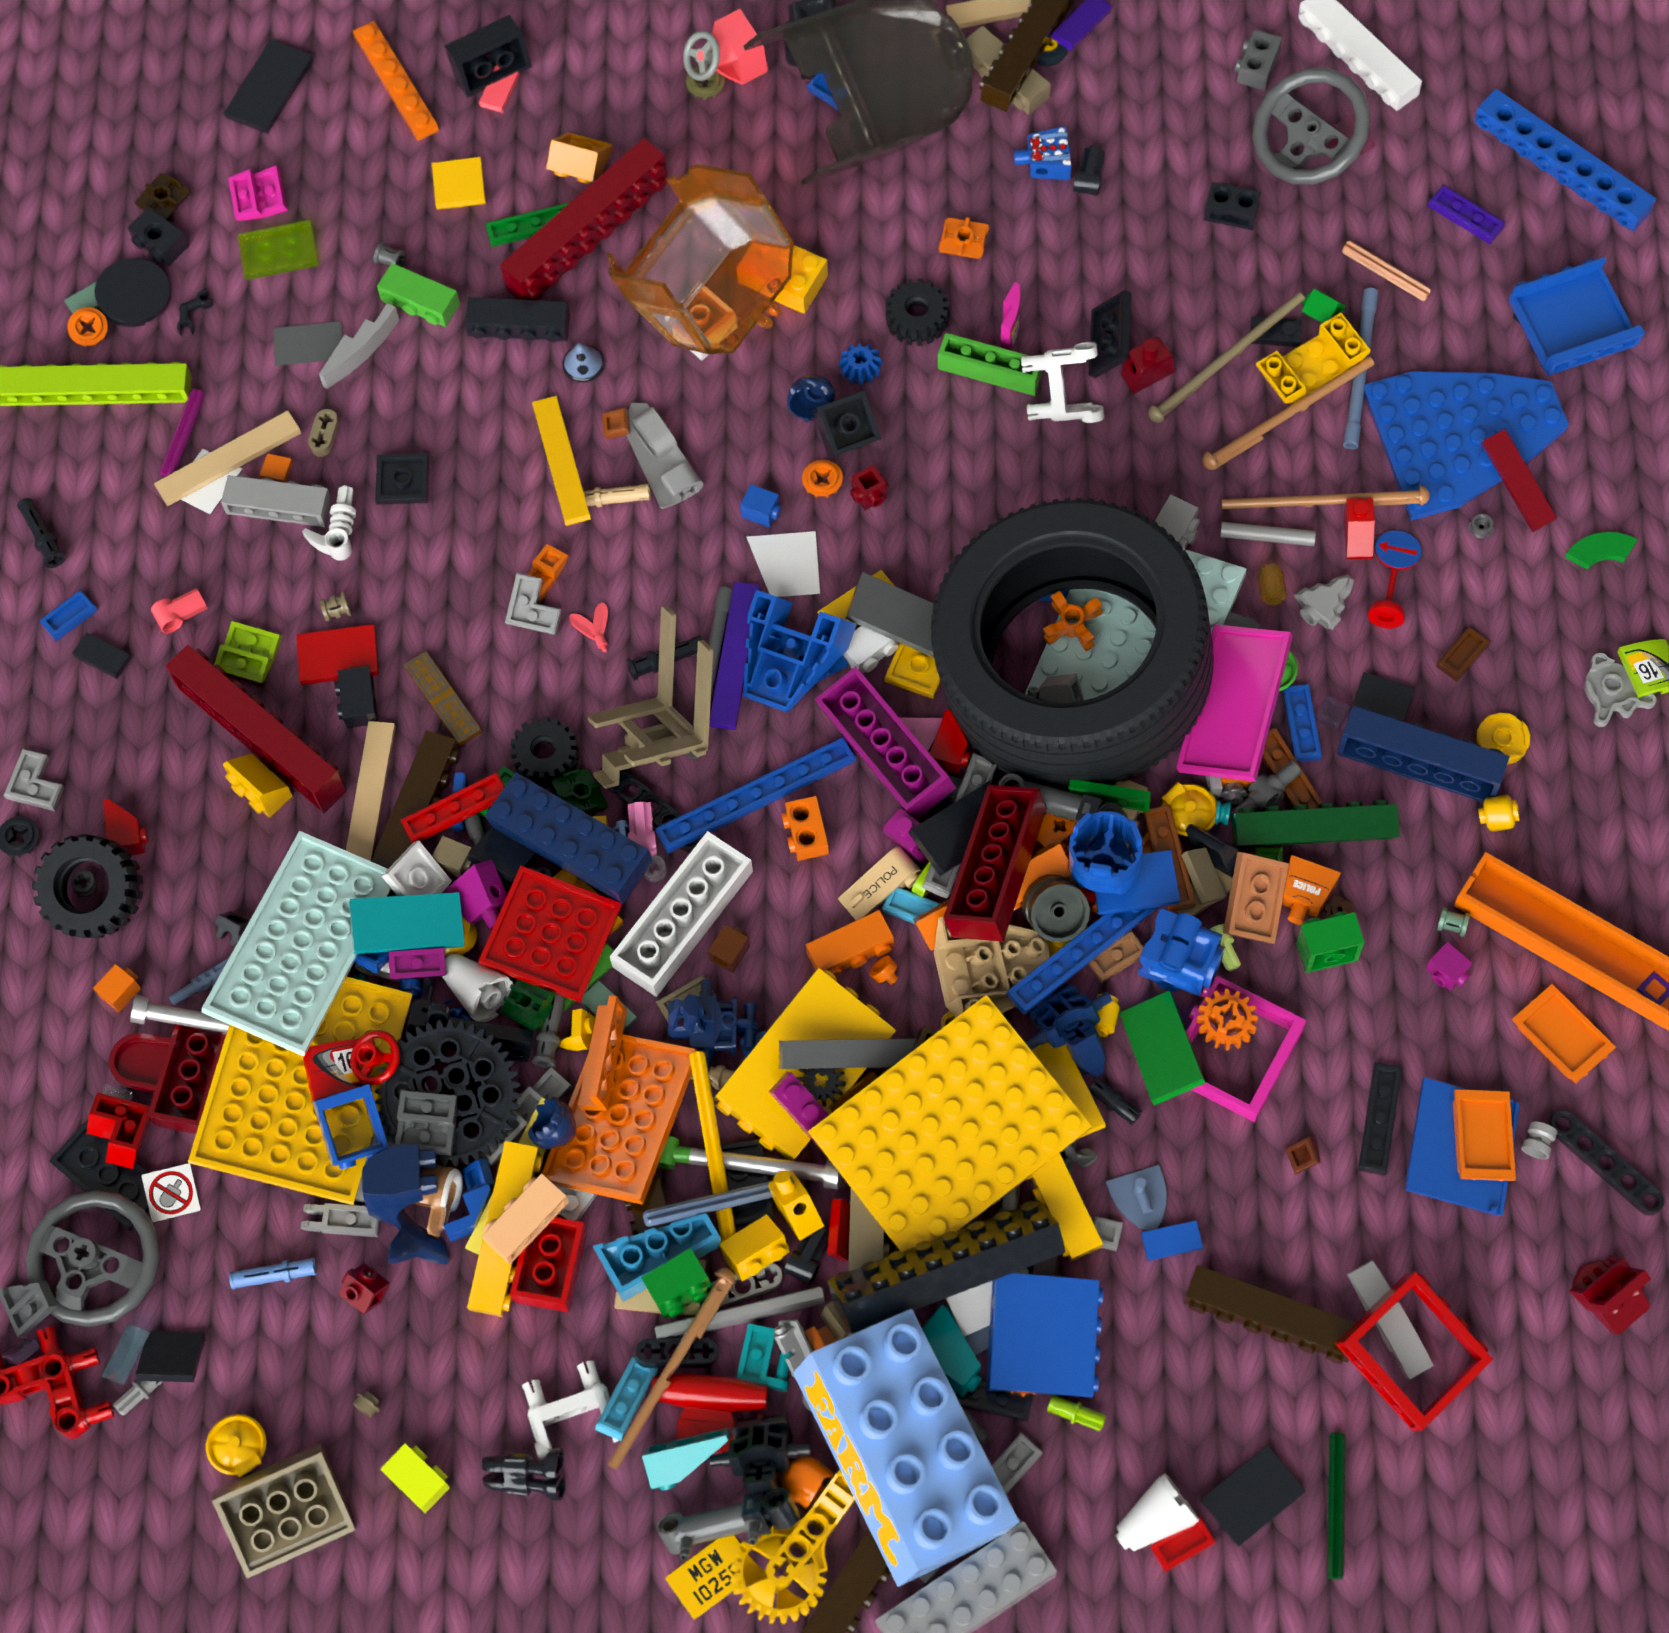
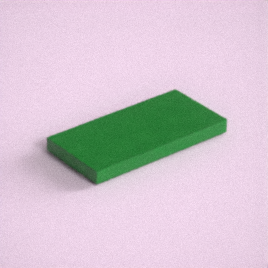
M1170 990L1119 1013L1154 1106L1206 1083Z

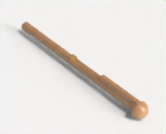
M1367 357L1215 453L1206 452L1202 458L1204 467L1208 470L1218 469L1219 466L1263 440L1264 438L1261 435L1286 421L1295 413L1305 411L1314 402L1374 366V361L1371 357Z
M1419 485V490L1222 499V509L1285 506L1313 507V505L1346 504L1347 498H1373L1374 506L1420 504L1421 506L1429 501L1430 492L1425 486Z
M720 1268L714 1273L718 1277L717 1281L608 1462V1465L613 1469L617 1470L664 1390L670 1386L671 1382L668 1381L670 1376L682 1362L696 1336L701 1340L725 1297L734 1285L735 1275L730 1269Z

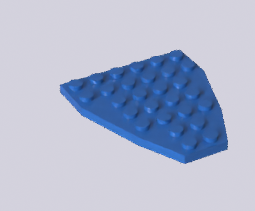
M1408 372L1365 384L1364 387L1367 405L1399 491L1419 490V485H1422L1430 492V499L1424 505L1405 504L1411 521L1460 508L1502 481L1481 445L1483 440L1505 429L1527 465L1560 437L1569 426L1552 381L1497 373Z

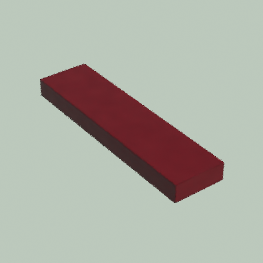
M1504 429L1483 440L1481 445L1532 532L1557 519L1556 515L1507 431Z

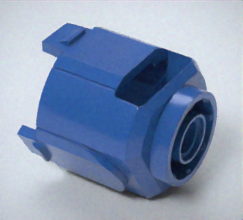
M1101 811L1093 814L1087 812L1074 826L1069 843V870L1073 881L1078 887H1084L1101 893L1123 894L1132 888L1139 878L1143 851L1142 837L1135 820L1131 821L1129 818L1116 812ZM1127 840L1134 856V862L1132 861L1131 855L1125 842Z

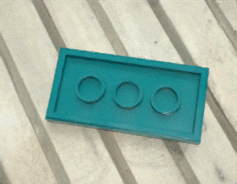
M459 892L349 900L354 954L464 947L465 945Z

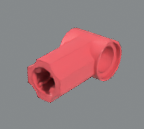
M196 588L173 600L166 598L157 601L151 607V612L163 633H171L179 629L184 620L208 608Z

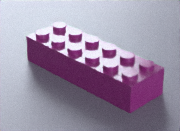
M854 667L814 699L823 713L900 806L915 820L919 819L956 789L945 771L857 667Z

